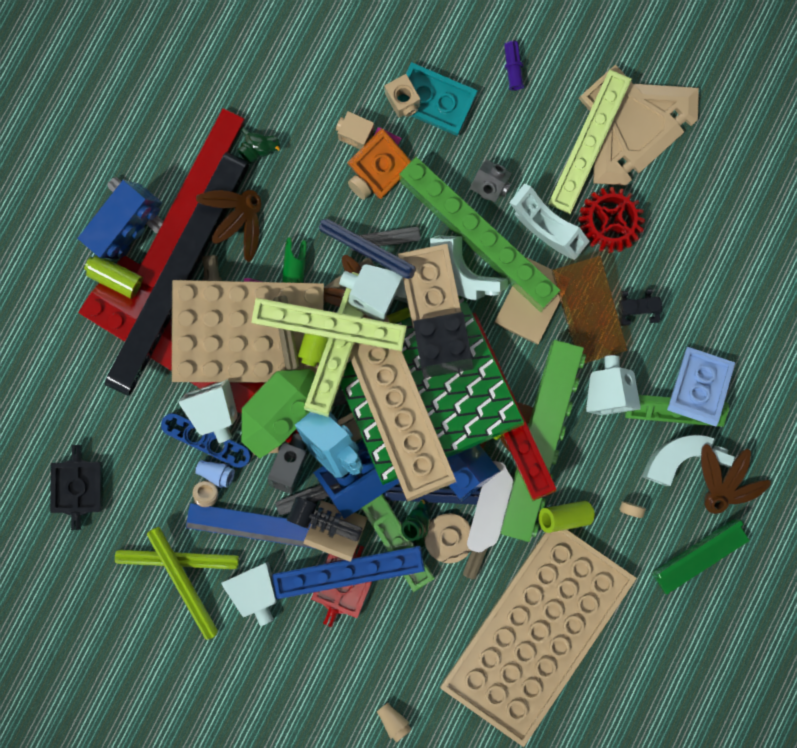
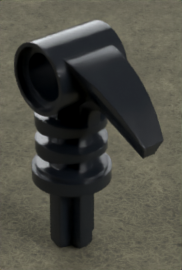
M296 496L287 521L304 528H308L312 524L311 528L314 530L320 527L319 532L324 533L327 530L329 531L327 535L331 538L334 537V534H338L355 542L359 540L362 533L361 527L341 520L342 514L336 513L334 517L331 516L332 511L327 510V513H324V508L321 507L316 510L317 504Z

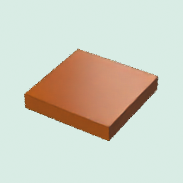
M380 129L347 164L367 183L371 191L381 199L400 180L399 173L411 160L384 129Z

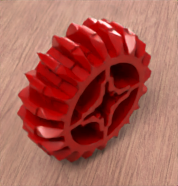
M611 187L607 194L606 190L602 188L599 191V195L593 192L591 199L584 201L586 207L580 208L579 212L584 215L578 218V222L584 224L580 226L582 232L587 231L585 236L593 240L590 243L591 247H594L596 243L600 244L599 252H602L605 246H607L608 253L614 251V246L618 252H622L623 247L630 248L632 246L631 241L636 242L639 239L637 234H641L644 230L640 225L645 222V219L638 217L644 211L643 209H636L640 202L639 200H635L633 203L630 201L633 196L632 193H629L627 197L623 196L624 189H620L615 194V188ZM614 203L618 206L614 209H608L605 206L602 208L599 205ZM624 210L627 212L630 220L629 227L626 226L627 223L622 218ZM617 212L618 214L616 215L613 224H610L607 228H605L610 216L613 217V215ZM593 213L597 215L596 218L601 223L599 231L594 226ZM609 231H614L617 234L621 233L624 236L619 238H609L604 235Z

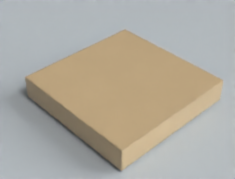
M321 500L319 507L324 508V513H327V510L332 511L331 516L334 517L336 513H339L335 505ZM353 513L345 519L341 516V520L361 527L363 532L367 517L357 513ZM310 526L303 544L351 562L359 540L355 542L338 534H334V537L331 538L327 535L329 531L325 530L322 533L319 532L320 527L314 530Z

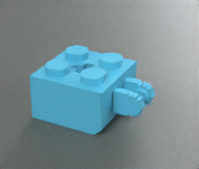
M310 412L295 424L309 453L335 478L343 477L348 472L352 475L361 473L363 465L357 453L359 448L351 439L353 434L345 425L339 426L337 419L331 412L329 417Z

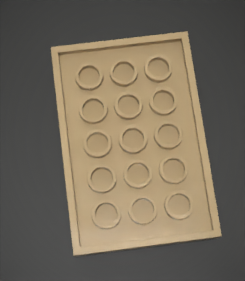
M172 280L171 381L222 382L228 379L229 382H266L276 371L287 370L284 363L279 329L251 323L255 300L260 298L273 301L274 297L285 295L288 298V304L323 310L324 284ZM293 331L297 354H299L304 333ZM298 357L299 368L292 370L311 369L316 374L320 363L313 367L301 363L302 358Z

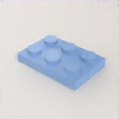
M687 347L667 410L717 426L735 362Z

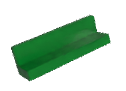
M736 519L731 520L651 572L664 594H669L749 542L750 540L741 528L744 525L743 522Z

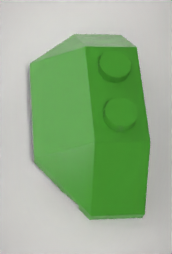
M311 369L276 371L242 407L241 442L259 459L280 446L296 429L295 424L310 413V411L304 410V406L316 375Z

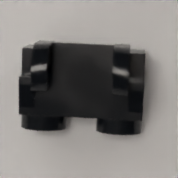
M652 288L645 289V299L635 300L627 299V290L621 291V300H619L618 308L620 326L631 325V320L626 319V316L653 313V317H649V322L660 323L662 301L660 297H651L653 293Z

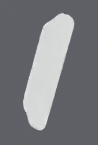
M493 461L501 472L481 488L467 540L468 548L475 552H483L488 547L496 544L500 535L513 484L512 476L501 462Z

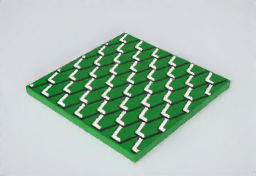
M459 296L458 299L461 312L464 314L473 370L424 378L411 317L395 323L407 326L402 354L446 458L524 425L519 410L465 298ZM349 357L340 385L380 481L384 485L398 479Z

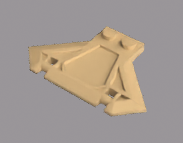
M616 64L610 69L626 76ZM608 71L578 98L589 111H591ZM630 82L595 159L593 184L626 186L632 180L628 175L632 169L640 173L684 133L681 125L685 121L692 126L698 120L699 88L633 84ZM674 110L679 114L675 118L670 115ZM622 157L626 161L623 166L618 163Z

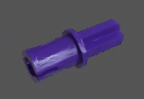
M509 41L504 45L506 57L504 68L508 73L509 90L516 91L524 88L522 67L524 65L520 60L518 42Z

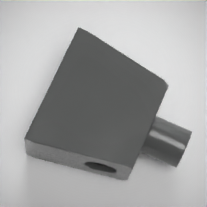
M293 433L289 444L282 443L267 478L270 487L293 495L307 458L306 451L303 450L305 444L300 434ZM295 458V461L290 463L287 462V459Z

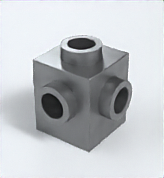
M486 159L478 170L470 189L479 193L484 199L496 202L500 195L505 196L509 190L511 183L508 180L512 173L507 171L502 165L494 164Z

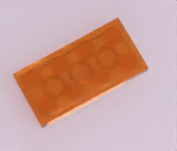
M601 256L552 270L555 284L560 289L559 298L572 343L584 348L582 352L586 354L584 363L628 351Z

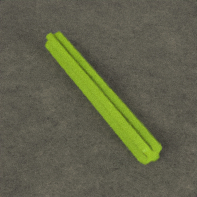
M155 527L148 531L147 536L206 640L215 637L218 630L161 528Z
M117 550L115 552V563L164 566L157 552ZM175 553L182 567L237 569L239 566V556Z

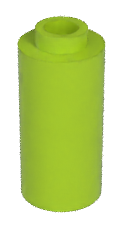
M97 255L94 258L90 257L84 267L87 277L130 299L135 297L143 281L142 276L106 258H99Z
M304 333L298 357L302 358L301 363L316 367V364L321 361L328 337Z
M587 501L546 507L541 509L539 513V523L542 530L546 533L588 526L594 521L595 511Z

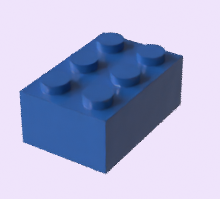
M122 180L77 239L99 258H122L130 250L129 245L131 242L143 234L144 226L148 220H153L158 215L162 202L142 184Z

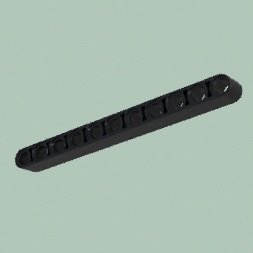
M225 152L204 192L223 190L236 193L247 173L249 162L229 152ZM200 203L197 204L106 377L105 386L127 396L132 394L172 318V280L191 281L212 240L214 232L220 225L228 208H216Z

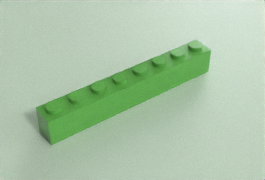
M417 157L399 173L402 185L457 236H462V240L502 278H508V283L538 311L542 312L558 296L560 289Z
M552 340L528 425L548 471H550L551 464L555 465L559 455V450H556L558 440H563L566 426H562L564 417H569L572 402H569L571 392H576L579 378H576L578 368H583L586 354L582 353L583 347L558 340ZM516 468L500 534L530 542L531 536L536 537L539 523L536 522L537 514L544 508L546 499L540 498L532 501L518 468Z

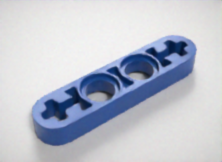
M172 413L162 419L161 428L164 433L238 468L247 466L251 461L250 450L230 439L224 442L222 452L214 453L211 449V443L217 439L214 432L202 435L201 440L198 442L190 441L189 432L195 427L190 420ZM176 418V423L182 427H185L186 423L189 424L184 430L183 438L180 437L182 431L178 429L169 431L170 426L167 425L169 420L174 421ZM230 444L234 445L230 450L238 453L241 449L244 451L245 461L236 463V457L228 454L227 459L224 458Z

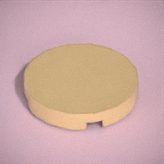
M451 513L442 514L434 518L425 537V545L430 555L438 561L448 564L459 562L467 557L471 551L467 546L471 526L461 516Z

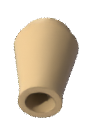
M389 703L377 711L390 739L393 738L396 743L412 730L408 725L410 722L391 707Z

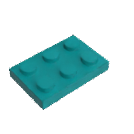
M411 62L406 75L420 98V107L411 117L458 136L478 90ZM402 94L397 99L400 102H407L410 97Z

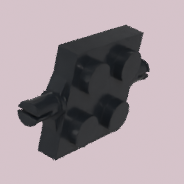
M71 445V460L63 463H51L50 513L71 515V530H82L81 515L89 512H103V462L82 460V445Z

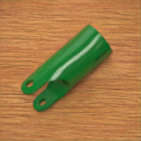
M288 237L285 242L282 283H304L306 240H302L299 256L296 259L291 251L292 239Z

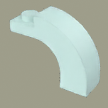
M524 184L509 202L516 211L514 215L533 234L556 251L573 260L578 257L590 242L580 227L563 220L553 213L542 202L533 188L527 184Z
M438 235L430 238V247L443 244L448 245L457 294L459 296L477 300L485 295H499L501 291L508 288V278L479 276L466 266L462 256V236Z
M693 435L676 438L665 443L651 456L642 477L664 486H671L678 466L687 458L693 456L701 458L702 446L708 444L712 447L714 438ZM714 446L712 450L718 459L719 465L724 467L732 466L735 457L728 455L729 450Z

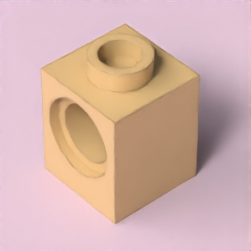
M406 74L384 85L385 95L398 118L404 115L409 117L418 111L420 98ZM405 94L410 99L407 102H400L397 97Z
M348 111L345 118L341 117L339 119L336 131H338V139L361 149L371 139L375 126L373 122Z

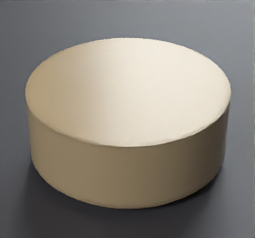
M354 176L348 181L351 190L362 200H365L371 194L369 186L359 176Z
M202 481L196 484L193 489L195 503L201 507H209L215 504L218 499L216 485L210 481Z
M622 501L619 510L627 515L642 518L646 508Z

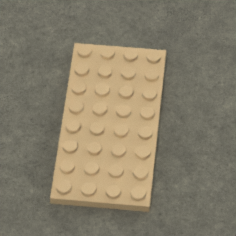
M568 530L552 533L544 532L440 685V688L524 747L637 578Z

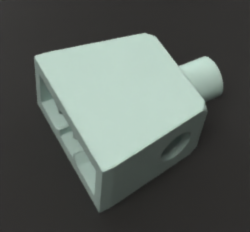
M365 264L358 276L344 271L339 284L351 289L348 302L372 319L384 322L403 277L391 270Z
M605 356V370L594 371L590 375L586 412L607 415L640 410L635 373L632 370L620 367L619 356Z
M228 379L185 393L180 399L179 404L200 435L214 432L218 443L232 438L228 427L233 425L237 419V410Z
M269 562L222 582V586L243 617L255 613L260 626L274 620L268 606L277 603L278 599L275 597Z

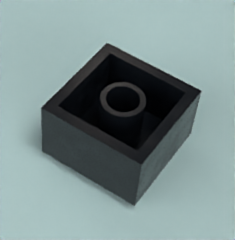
M463 312L413 321L424 378L473 370Z

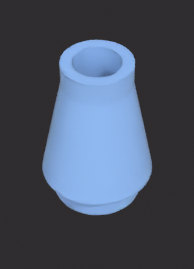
M203 460L198 462L195 471L196 474L204 477L219 488L223 486L228 488L235 474V470L230 468L229 464L206 462Z

